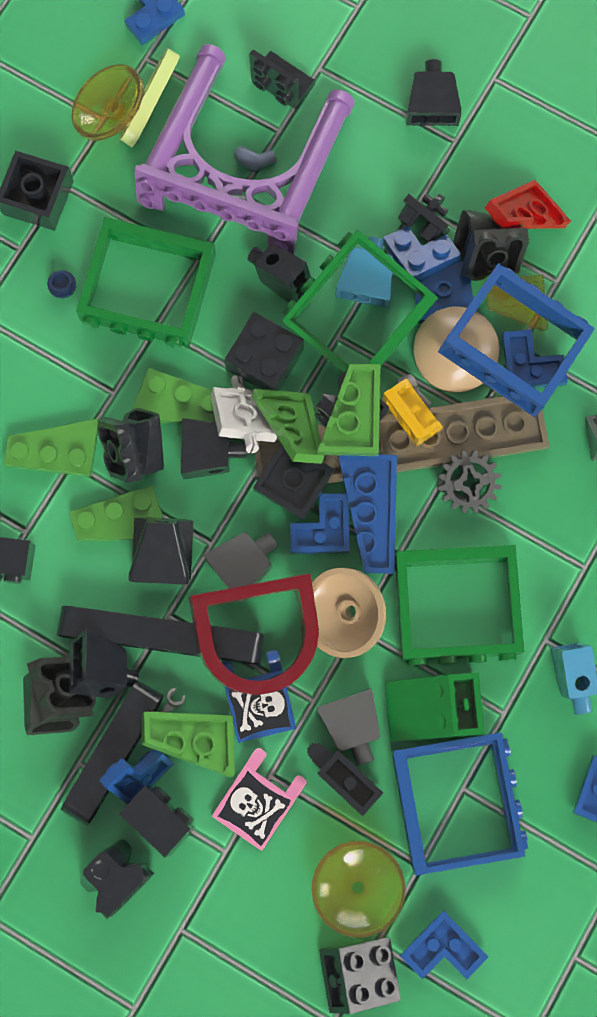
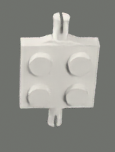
M235 375L231 378L232 388L213 387L210 395L218 435L229 438H241L245 440L246 451L248 453L250 451L255 453L259 449L257 441L275 442L277 436L252 399L253 391L244 387L243 378L240 375L239 377Z

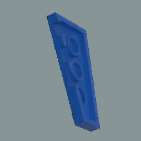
M338 455L364 573L394 574L397 455Z

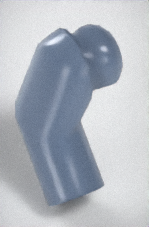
M241 146L234 153L237 163L253 172L277 162L272 149L262 154H257Z

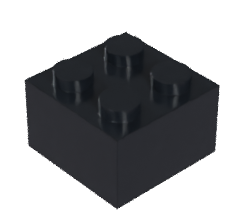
M15 150L0 188V211L2 215L55 231L74 182L69 167Z
M253 312L224 359L226 370L238 377L240 375L243 380L259 389L280 391L304 350V339Z
M156 785L154 788L144 786L119 815L164 858L171 856L195 829L191 824L194 819L182 807L175 809L168 802L172 798L161 787Z

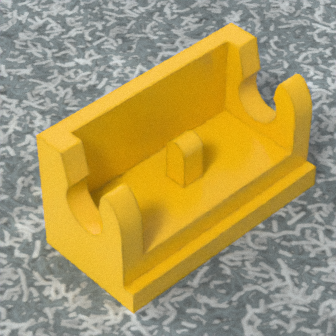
M408 379L401 381L390 390L384 392L383 401L388 405L389 411L416 447L443 429L441 423L437 421L413 389Z

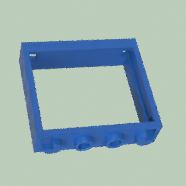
M498 263L447 336L438 353L535 418L544 408L595 328L588 324L584 318L576 316L564 308L563 304L559 301L552 300L540 292L537 286L527 283L518 277L513 270L503 267ZM494 285L576 339L542 393L459 337Z
M502 732L392 751L412 870L415 876L526 857L524 849H528V838L526 831H521L518 818H523L520 800L514 799L513 787H517L514 769L508 768L507 757L511 756L510 747H508L507 738L503 739ZM491 745L511 848L426 862L407 759Z

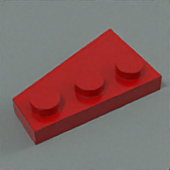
M536 180L491 199L484 207L490 214L491 219L502 229L566 228L571 222Z

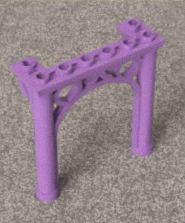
M205 44L200 48L196 56L197 62L146 163H142L141 166L137 165L135 168L137 202L146 208L163 211L165 208V197L173 202L190 205L198 211L215 214L226 221L240 223L253 231L265 232L268 234L267 248L270 244H275L295 255L300 218L344 120L352 112L355 101L350 94L343 90H332L329 93L301 157L287 172L262 180H248L229 176L206 163L195 150L191 140L192 127L226 61V56L221 49L211 44ZM183 141L186 154L175 156ZM194 165L199 173L189 178L179 175L175 170L180 166ZM204 176L207 177V184L211 185L214 189L201 185L204 182ZM291 183L286 196L282 197L279 188ZM242 192H246L245 200L234 196H242ZM268 192L276 201L271 205H263L255 202L252 197L257 193Z

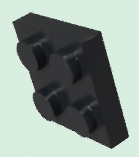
M281 444L254 485L253 491L304 521L334 474L335 469L323 462L322 464L293 462Z

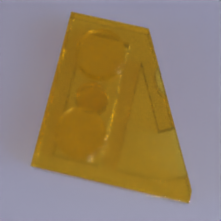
M543 275L518 276L527 283L537 286L540 292L545 294ZM494 285L486 296L488 310L540 331L548 330V321L497 286Z

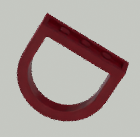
M310 573L192 595L188 598L201 660L208 672L219 683L233 691L249 695L277 692L295 682L305 672L314 657L318 644L319 627ZM294 591L301 623L302 638L297 656L291 665L276 677L263 681L243 679L229 671L216 654L207 607Z

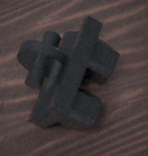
M410 194L403 200L405 206L398 219L410 229L419 217L424 220L426 225L418 234L427 243L438 239L441 234L443 236L448 234L450 231L449 225L435 215L437 212L442 217H445L448 213V210L442 206L445 199L443 195L438 194L433 199L428 194H425L422 201L428 205L427 208Z

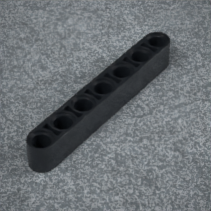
M61 606L56 636L75 639L87 629L119 646L200 657L193 623L74 606ZM210 626L214 648L220 660L260 665L264 634Z

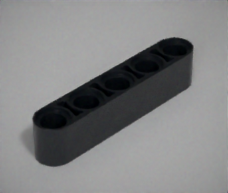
M140 681L133 685L61 807V811L86 826L91 823L109 793V790L99 780L105 775L107 769L121 758L126 762L128 761L142 737L141 715L144 712H156L164 698L163 694Z

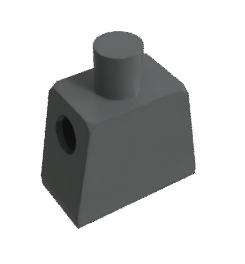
M244 532L203 556L229 589L260 583L272 569V564L266 555L274 550L278 544L268 532L255 542Z
M372 689L317 707V712L339 752L351 749L357 766L374 760L369 742L380 739V732Z

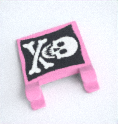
M258 748L253 752L212 817L262 851L307 781L298 775L285 792L256 772L267 756L264 750Z

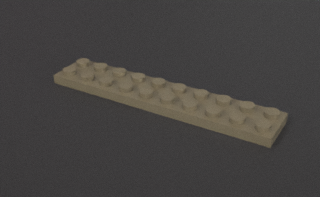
M503 396L428 408L437 421L441 423L443 429L417 447L392 414H387L379 421V455H397V473L438 467L442 463L450 465L452 462L449 456L452 454L460 458L461 450H465L468 456H470L472 450L478 451V458L483 454H487L489 459L546 450L550 447L543 410L534 418ZM318 425V430L322 442L326 428L322 425ZM276 438L275 442L257 441L259 449L255 452L259 478L281 445L278 438ZM325 455L322 462L335 469L327 484L344 481L338 455Z

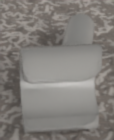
M404 375L396 381L398 384L408 379L427 407L431 405L417 387V382L412 375Z
M177 688L169 690L167 703L161 712L169 713L174 708H180L184 704L185 695L179 702H173L170 697L176 692Z

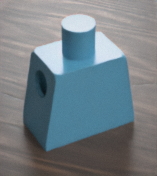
M368 237L381 250L383 249L384 241L382 239ZM355 247L350 253L337 283L336 298L389 308L392 272L366 250Z
M574 643L550 648L561 696L572 699L575 715L592 712L590 696L597 694V675L592 646ZM580 677L579 684L575 686L576 679Z

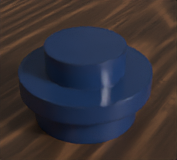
M60 270L54 272L49 277L47 286L49 292L54 297L64 299L74 293L76 280L70 272Z

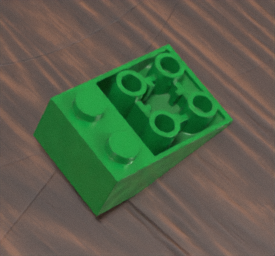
M479 672L385 682L390 743L472 737L485 734Z

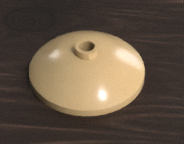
M447 307L431 314L418 329L414 340L413 355L420 374L432 386L446 392H466L483 384V382L438 353L443 342L467 309L465 307ZM475 312L459 337L498 363L500 348L495 329L483 315Z
M334 568L320 574L312 582L319 627L317 647L325 653L339 658H351L364 654L378 642L385 627L386 606L380 589L369 576L356 569ZM351 606H353L356 610V614L354 616L350 612Z

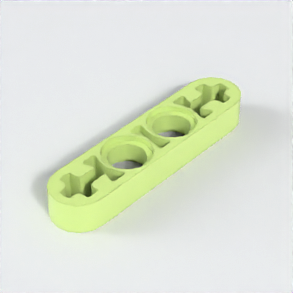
M169 48L161 56L119 140L130 147H133L140 137L180 58V55Z

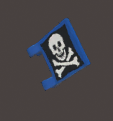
M278 651L267 652L271 673L247 678V680L263 681L281 674L283 670ZM229 661L223 662L222 664L234 674L232 663ZM225 687L238 743L296 729L287 687L277 692L262 695L243 694Z

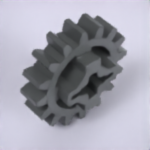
M461 450L460 458L451 454L449 457L452 463L450 465L441 464L443 469L446 470L445 474H437V477L443 480V484L437 486V489L446 492L442 496V500L448 501L451 499L450 508L452 509L461 505L460 510L465 514L468 507H471L473 513H478L479 505L488 509L487 500L489 498L497 500L493 491L502 487L495 483V479L502 477L500 473H493V469H495L497 464L495 462L487 464L489 456L483 454L478 458V451L472 450L470 456L467 455L465 450ZM471 462L482 466L485 472H476ZM459 466V473L454 479H451L453 471ZM468 474L470 477L475 478V482L471 483V489L463 485V481L467 480ZM488 484L485 492L480 497L479 492L483 485ZM453 491H462L467 501L457 498Z

